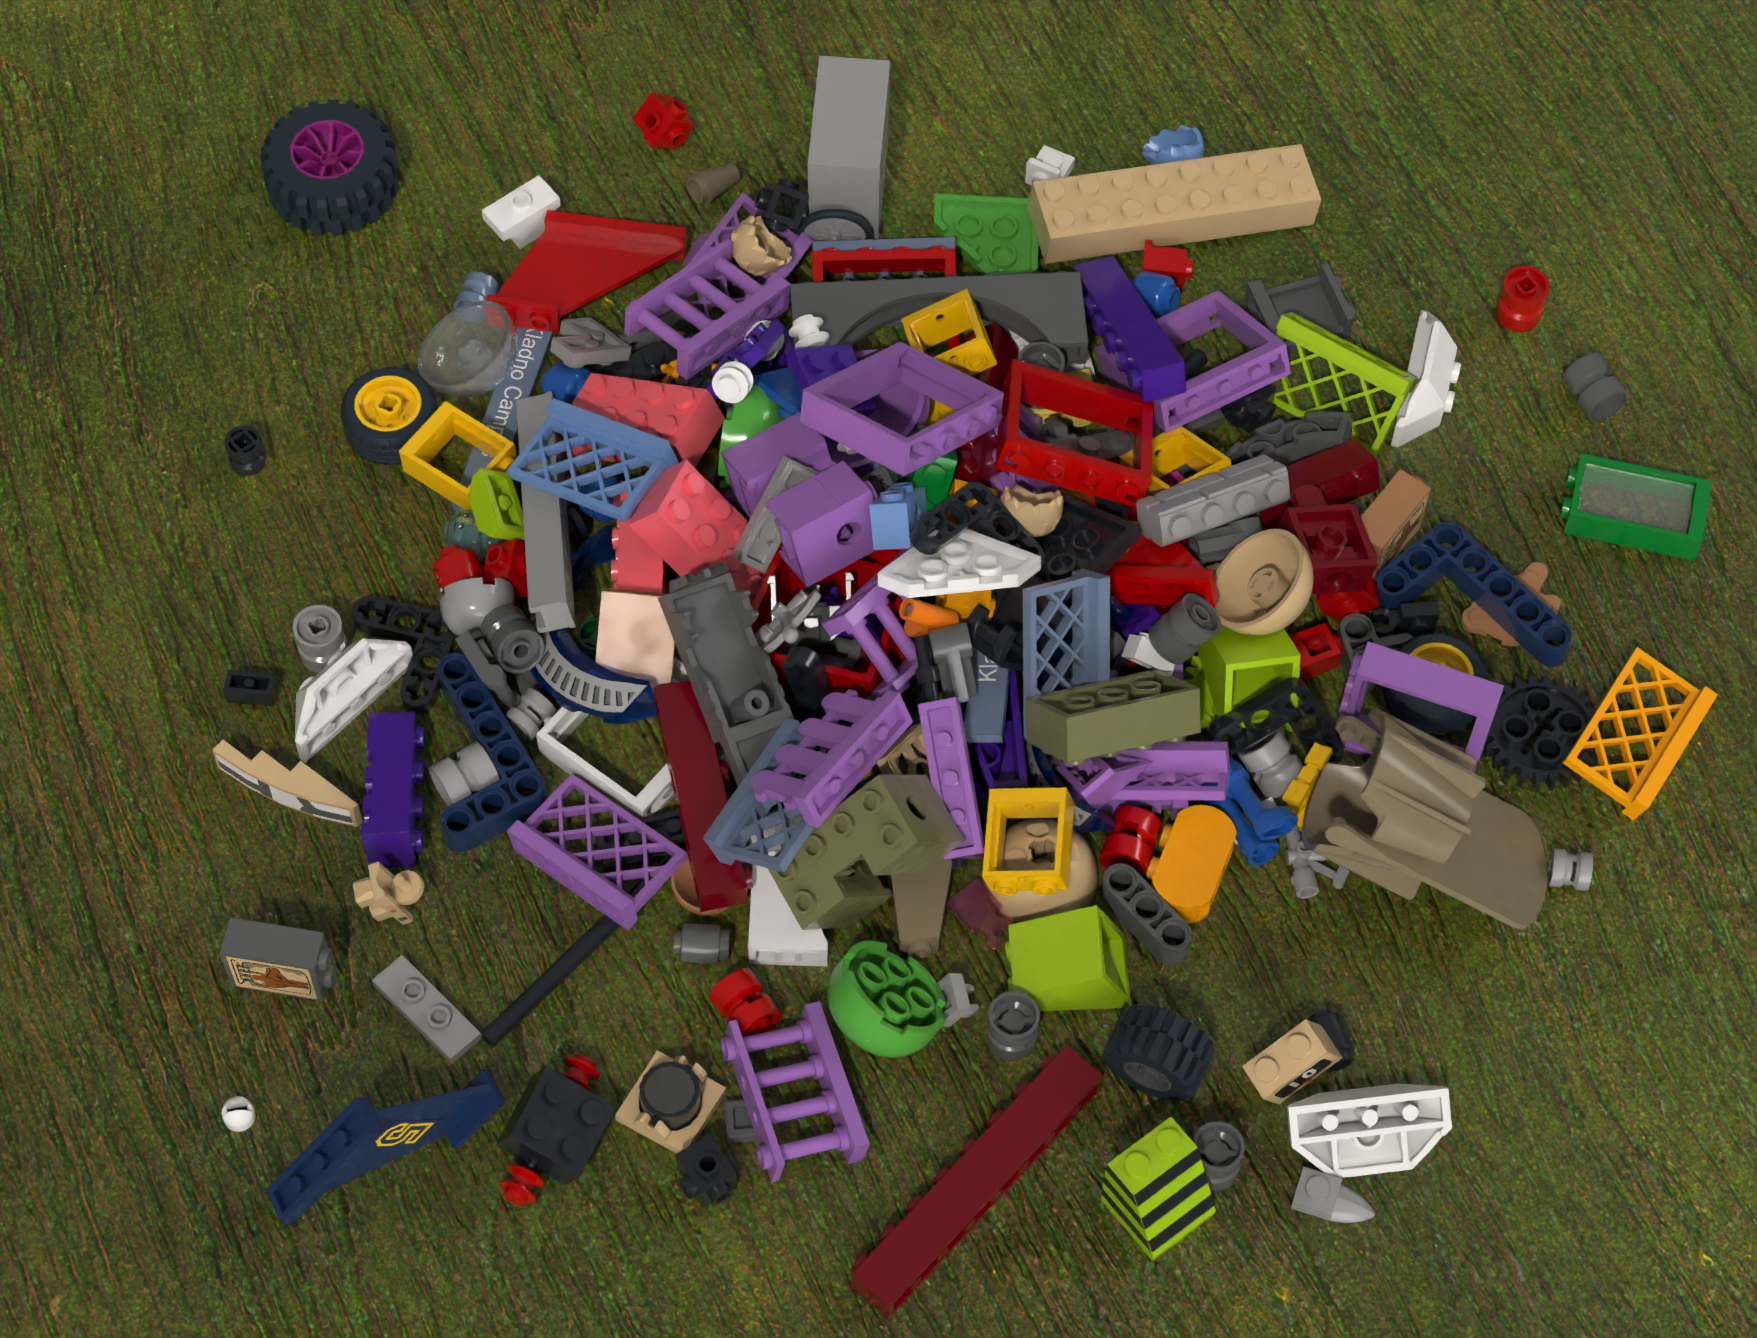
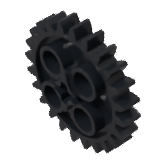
M1533 674L1529 675L1527 684H1524L1518 677L1514 678L1512 688L1505 683L1501 684L1504 685L1485 741V744L1488 745H1486L1483 755L1485 757L1496 756L1492 768L1497 769L1504 766L1506 768L1505 779L1510 778L1513 774L1519 776L1518 786L1520 787L1526 780H1531L1533 790L1537 791L1540 782H1545L1549 791H1553L1556 781H1559L1564 788H1568L1571 777L1578 782L1583 778L1563 764V761L1597 708L1587 709L1590 697L1584 696L1578 699L1576 697L1578 686H1574L1567 691L1564 689L1565 683L1562 678L1557 682L1556 686L1551 684L1549 675H1545L1542 683H1537ZM1529 706H1537L1543 711H1535ZM1560 710L1561 712L1552 720L1549 730H1544L1529 753L1523 755L1522 752L1531 744L1534 734L1538 735L1553 712ZM1603 721L1598 723L1600 733L1604 725ZM1561 727H1568L1575 733H1568ZM1508 732H1516L1522 737L1511 736ZM1600 734L1601 739H1605V736ZM1592 736L1587 741H1593ZM1595 748L1582 749L1577 756L1579 760L1589 767H1593L1595 764L1594 760H1598ZM1539 753H1547L1551 755L1553 759H1546L1542 757Z

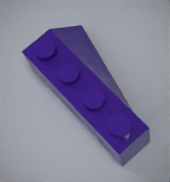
M1015 670L1010 672L1003 743H970L985 780L988 799L989 789L1028 788ZM962 702L960 705L963 719L965 720L966 702Z

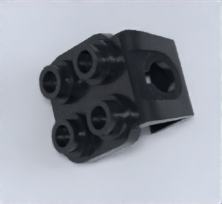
M1034 574L1019 587L999 589L995 597V610L988 623L986 619L990 610L980 603L977 604L966 621L971 645L999 667L1023 672V589L1044 584L1045 582ZM1045 595L1036 597V614L1039 617L1050 602ZM1063 600L1064 605L1067 607L1066 601ZM1057 609L1048 623V626L1054 632L1064 618L1059 609ZM1044 632L1037 640V652L1039 654L1050 639Z

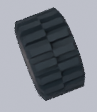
M1135 1004L1125 1007L1103 1051V1059L1106 1061V1065L1120 1079L1133 1088L1161 1099L1187 1101L1196 1095L1215 1051L1213 1050V1043L1208 1039L1209 1037L1184 1017L1163 1008Z

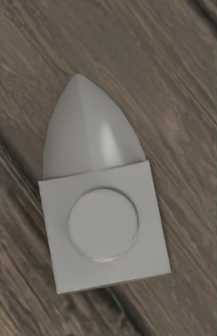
M1303 1166L1291 1209L1339 1223H1356L1375 1216L1374 1210L1362 1196L1341 1184L1342 1178Z

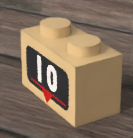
M1305 1019L1242 1067L1264 1100L1281 1104L1343 1057L1323 1027Z

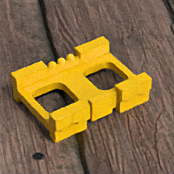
M1314 743L1304 762L1307 765H1304L1297 776V781L1293 779L1282 796V800L1287 802V807L1292 809L1298 816L1296 826L1299 827L1301 832L1305 810L1313 787L1321 770H1323L1333 753L1332 748L1318 743Z

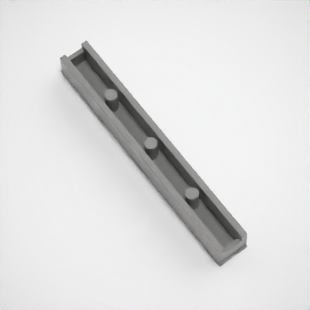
M552 391L516 400L519 454L548 419L549 416L545 407L554 398ZM554 431L545 442V446L562 441V435ZM563 452L548 457L549 465L564 461ZM542 459L529 463L523 471L531 472L543 468ZM565 472L551 476L552 482L559 483L565 481ZM521 482L530 613H536L538 634L568 627L575 628L567 500Z

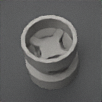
M528 688L520 697L521 703L517 707H511L504 716L513 731L522 738L532 741L540 731L539 727L544 722L543 720L549 716L553 717L557 711L553 704L541 693Z
M1552 848L1548 863L1547 885L1558 888L1564 884L1572 885L1575 890L1588 891L1593 871V854L1579 852L1574 855L1568 854L1565 849Z

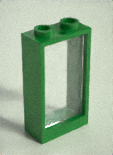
M1581 453L1577 466H1569L1565 487L1571 488L1570 497L1564 496L1559 517L1566 519L1563 533L1695 561L1703 542L1712 481Z

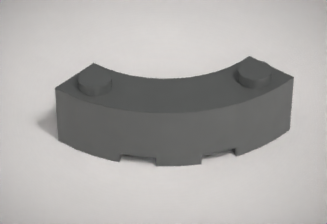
M1304 413V419L1284 423L1282 419H1278L1255 429V436L1244 443L1236 442L1225 455L1231 459L1232 466L1263 454L1274 459V462L1277 461L1284 466H1289L1351 440L1352 413Z

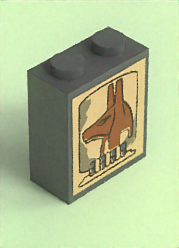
M230 917L221 946L220 956L231 986L324 1001L327 988L334 987L337 976V965L332 963V948H328L324 932Z

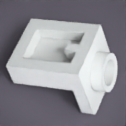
M1044 145L1035 159L1029 158L1026 163L1025 183L1032 186L1033 181L1068 177L1074 168L1075 158Z

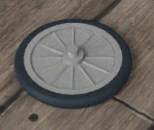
M842 209L815 211L807 215L797 229L798 236L803 232L813 241L868 240L872 238V229L867 220L856 213Z

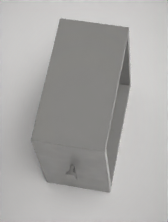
M819 56L808 155V215L824 209L851 211L863 217L870 224L872 229L871 239H879L889 133L890 60Z

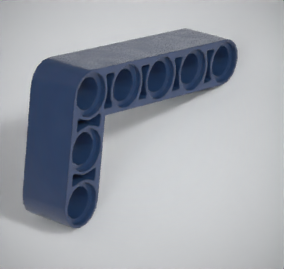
M1443 522L1436 525L1384 567L1377 576L1376 591L1380 602L1378 608L1398 610L1400 604L1413 602L1445 575L1541 664L1555 667L1563 664L1567 659L1572 639L1570 627L1455 523ZM1448 543L1451 544L1453 547L1445 548L1440 546L1439 544ZM1414 565H1422V566L1426 567L1427 569H1425V570H1417V569L1413 568L1412 566H1414ZM1474 567L1480 571L1470 572L1466 568ZM1395 587L1400 591L1389 592L1385 588ZM1500 591L1505 593L1506 596L1499 597L1492 592ZM1529 616L1533 621H1523L1519 617ZM1546 641H1557L1560 645L1551 646Z
M450 653L441 658L438 663L437 670L442 693L472 742L477 741L484 748L500 779L496 783L450 805L441 814L440 824L446 846L455 852H465L506 832L517 820L521 823L525 822L545 802L546 792L540 772L468 658L461 653ZM452 675H463L461 678L458 679H450ZM472 703H480V704H481L480 706H478V707H476V708H468V707H467L469 704H472ZM489 732H498V733H499L498 735H496V736H494V737H486V736H484L485 734H487V733H489ZM507 761L518 762L510 767L502 765ZM526 790L535 791V793L530 796L520 795L523 791ZM493 807L502 809L495 814L486 813L487 810ZM458 825L467 826V828L463 831L457 832L451 830L452 828Z

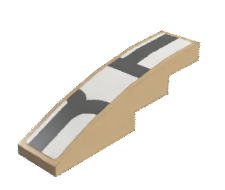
M222 740L212 749L219 769L249 789L281 805L320 819L358 827L362 823L358 804L302 761L289 771L263 750L250 760L225 740Z

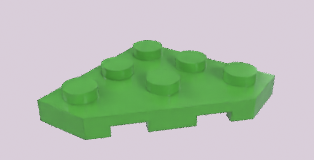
M935 193L933 230L940 237H955V250L982 275H1010L1024 272L1032 273L1036 269L1038 270L1039 243L1027 208L1029 198Z

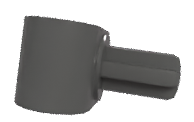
M1359 613L1346 615L1341 620L1337 634L1343 648L1340 665L1346 682L1349 678L1355 654L1363 655L1368 641L1397 650L1404 642L1413 637L1409 633H1402L1378 638L1374 626L1368 617ZM1348 635L1358 636L1360 639L1350 638ZM1369 682L1366 693L1373 691L1378 684Z

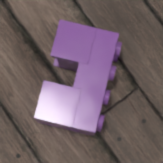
M798 412L721 452L737 506L749 520L784 455L818 472L817 475L764 502L768 511L776 517L774 523L778 527L783 543L782 550L779 551L781 558L805 586L809 587L876 551L873 550L869 504L877 499L878 496L872 484L868 480L863 482L844 460L835 464L830 458L823 434L800 423L801 413Z

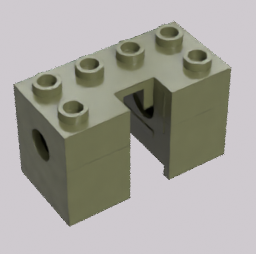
M879 774L837 806L818 828L815 827L785 872L769 868L768 870L802 930L852 927L893 896L890 888L884 889L877 875L923 873L965 840L927 775Z

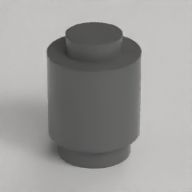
M682 923V931L674 930L673 954H680V962L718 964V960L728 961L730 930L720 929V925Z

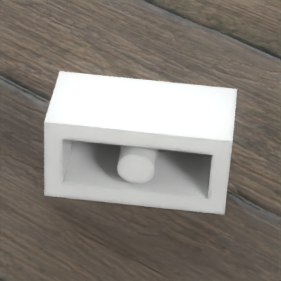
M1140 632L1139 635L1129 634L1121 657L1150 670L1159 669L1172 675L1175 664L1166 661L1156 652L1147 633Z

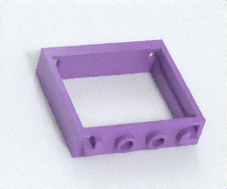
M1219 290L1156 319L1174 347L1222 325L1248 346L1251 351L1186 381V393L1154 400L1153 422L1165 433H1168L1291 374L1286 343ZM1218 314V318L1210 321L1211 316ZM1104 344L1096 347L1101 377L1114 388L1138 394L1136 390L1132 391L1130 389L1125 372H1119L1114 355L1107 353ZM1173 409L1174 415L1168 417L1169 411Z
M900 341L803 389L800 423L888 469L906 476L999 426L1003 416L1001 411L1004 393ZM902 383L957 412L906 438L850 408Z
M1368 641L1364 654H1355L1338 719L1343 716L1356 717L1382 735L1371 719L1361 714L1369 682L1476 716L1477 718L1466 749L1444 742L1473 757L1476 760V765L1472 772L1475 773L1504 685ZM1339 738L1344 750L1368 758L1373 754V752L1360 746V743L1357 741L1345 742Z

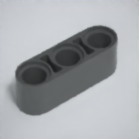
M1117 863L1108 867L1104 873L1101 889V899L1104 905L1159 962L1167 966H1177L1183 963L1187 958L1192 937L1191 928L1187 922L1130 865ZM1114 884H1122L1126 886L1128 889L1125 891H1117L1113 889L1111 886ZM1149 911L1154 917L1143 918L1138 915V912ZM1174 938L1180 941L1181 944L1171 946L1165 943L1164 940Z

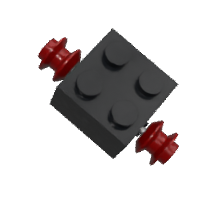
M576 1054L574 1058L565 1057L563 1059V1064L568 1068L566 1073L556 1072L546 1066L532 1075L496 1143L498 1147L524 1161L523 1164L508 1165L507 1170L512 1175L510 1181L501 1180L499 1182V1187L504 1191L502 1196L515 1205L524 1206L525 1203L536 1202V1197L532 1190L534 1187L541 1188L545 1184L538 1170L563 1185H567L579 1178L616 1108L592 1093V1089L587 1083L589 1080H598L600 1074L595 1069L596 1064L583 1055Z

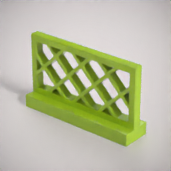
M1293 312L1283 314L1276 326L1278 329L1276 336L1282 341L1286 338L1296 343L1300 358L1290 361L1289 364L1291 366L1302 362L1308 383L1291 388L1288 376L1281 378L1285 390L1275 393L1273 404L1300 419H1304V413L1325 412L1324 408L1340 403L1344 412L1351 413L1348 401L1365 396L1371 416L1355 422L1352 416V439L1355 438L1373 456L1377 457L1408 393L1412 392L1418 378ZM1305 349L1315 354L1307 356ZM1320 356L1328 361L1332 375L1315 380L1309 359ZM1337 366L1345 369V371L1338 373ZM1349 373L1358 376L1364 392L1346 397L1340 376ZM1333 379L1340 399L1323 405L1316 384ZM1368 382L1377 387L1370 389ZM1310 386L1316 407L1303 410L1297 406L1293 392ZM1384 390L1396 396L1391 409L1378 414L1371 393ZM1286 394L1288 401L1279 396ZM1387 416L1383 425H1381L1379 418ZM1373 420L1377 437L1372 446L1360 440L1355 425Z

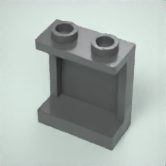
M1328 263L1320 264L1317 276L1270 289H1265L1261 279L1247 283L1244 304L1249 315L1274 335L1277 333L1278 329L1276 326L1281 316L1293 312L1343 339L1350 337L1352 324L1356 320L1355 309L1350 301H1346L1342 293L1340 277L1337 273L1333 274ZM1284 338L1283 342L1286 343L1288 354L1298 352L1296 343Z

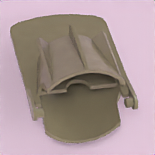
M1378 708L1372 709L1367 716L1380 730L1382 735L1356 717L1343 716L1339 718L1336 729L1340 734L1341 740L1345 742L1357 741L1360 743V746L1373 752V754L1362 766L1326 763L1316 780L1305 810L1302 825L1304 847L1405 899L1412 900L1421 882H1424L1513 928L1524 930L1533 924L1545 899L1547 868L1540 833L1532 818L1522 810L1483 791L1486 780L1472 772L1476 765V760L1460 750Z

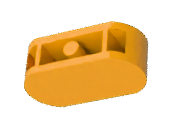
M1208 805L1187 807L1178 812L1173 826L1165 825L1159 842V846L1164 847L1160 858L1153 856L1146 874V878L1151 880V887L1187 924L1198 922L1208 916L1231 858L1237 836L1232 820L1223 811Z

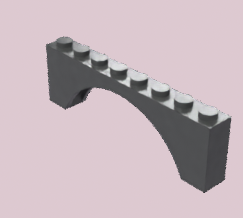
M1057 271L1054 273L1034 274L1024 272L1010 275L985 274L982 276L963 277L952 275L939 278L913 277L910 279L841 280L838 282L790 284L792 327L793 322L801 316L812 314L814 317H821L824 322L819 331H826L830 335L824 346L851 344L853 346L863 337L882 326L901 320L903 317L964 289H968L983 320L992 323L996 322L998 325L1019 335L1028 343L1042 341L1053 344L1063 353L1065 365L1086 364L1088 349L1080 272ZM792 337L793 349H795V344L799 341L798 337Z

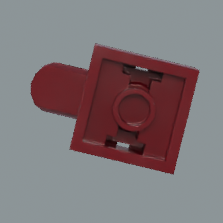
M1308 484L1300 485L1293 491L1287 503V508L1275 529L1291 532L1307 550L1311 559L1314 576L1311 594L1363 591L1379 564L1356 503L1326 505L1321 489Z

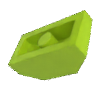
M480 468L472 476L469 502L478 530L491 538L524 540L523 511L512 479L507 472Z

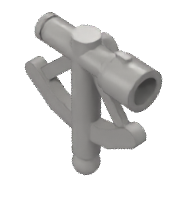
M801 589L786 606L782 602H778L773 607L770 613L775 618L770 624L762 625L754 634L758 645L767 655L784 640L787 643L797 641V627L820 599L821 594L818 591L814 590L809 595L805 590Z
M1295 826L1285 835L1288 850H1285V859L1287 865H1293L1294 872L1290 880L1291 884L1294 885L1298 898H1311L1319 893L1315 872L1333 879L1332 885L1336 889H1341L1344 886L1350 872L1349 870L1339 866L1336 872L1316 862L1328 859L1304 847L1298 826Z

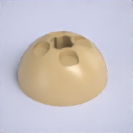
M1268 529L1255 533L1239 543L1225 557L1215 573L1214 578L1220 598L1214 609L1219 615L1222 625L1232 631L1245 635L1271 634L1295 621L1309 602L1314 581L1311 559L1300 540L1289 531Z
M1046 818L1028 819L1007 828L1005 832L1002 871L1054 870L1058 821ZM1073 829L1068 891H1056L1052 895H1040L1033 891H1017L1015 895L1006 896L991 891L984 879L983 884L986 894L994 907L1006 918L1019 923L1088 907L1097 889L1098 869L1089 844Z

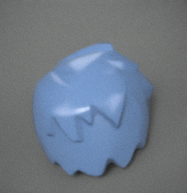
M1180 125L1175 131L1162 129L1157 136L1150 137L1149 143L1142 146V154L1151 165L1203 158L1205 145L1203 136L1196 127L1190 128Z

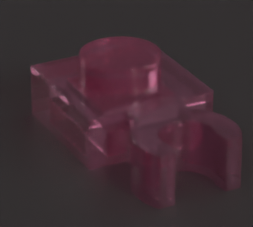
M978 879L947 901L948 910L972 935L980 929L985 932V940L991 948L997 950L1000 947V940L994 935V932L1003 930L1009 936L1008 925L1013 924V922L1008 918L998 917L1003 905Z

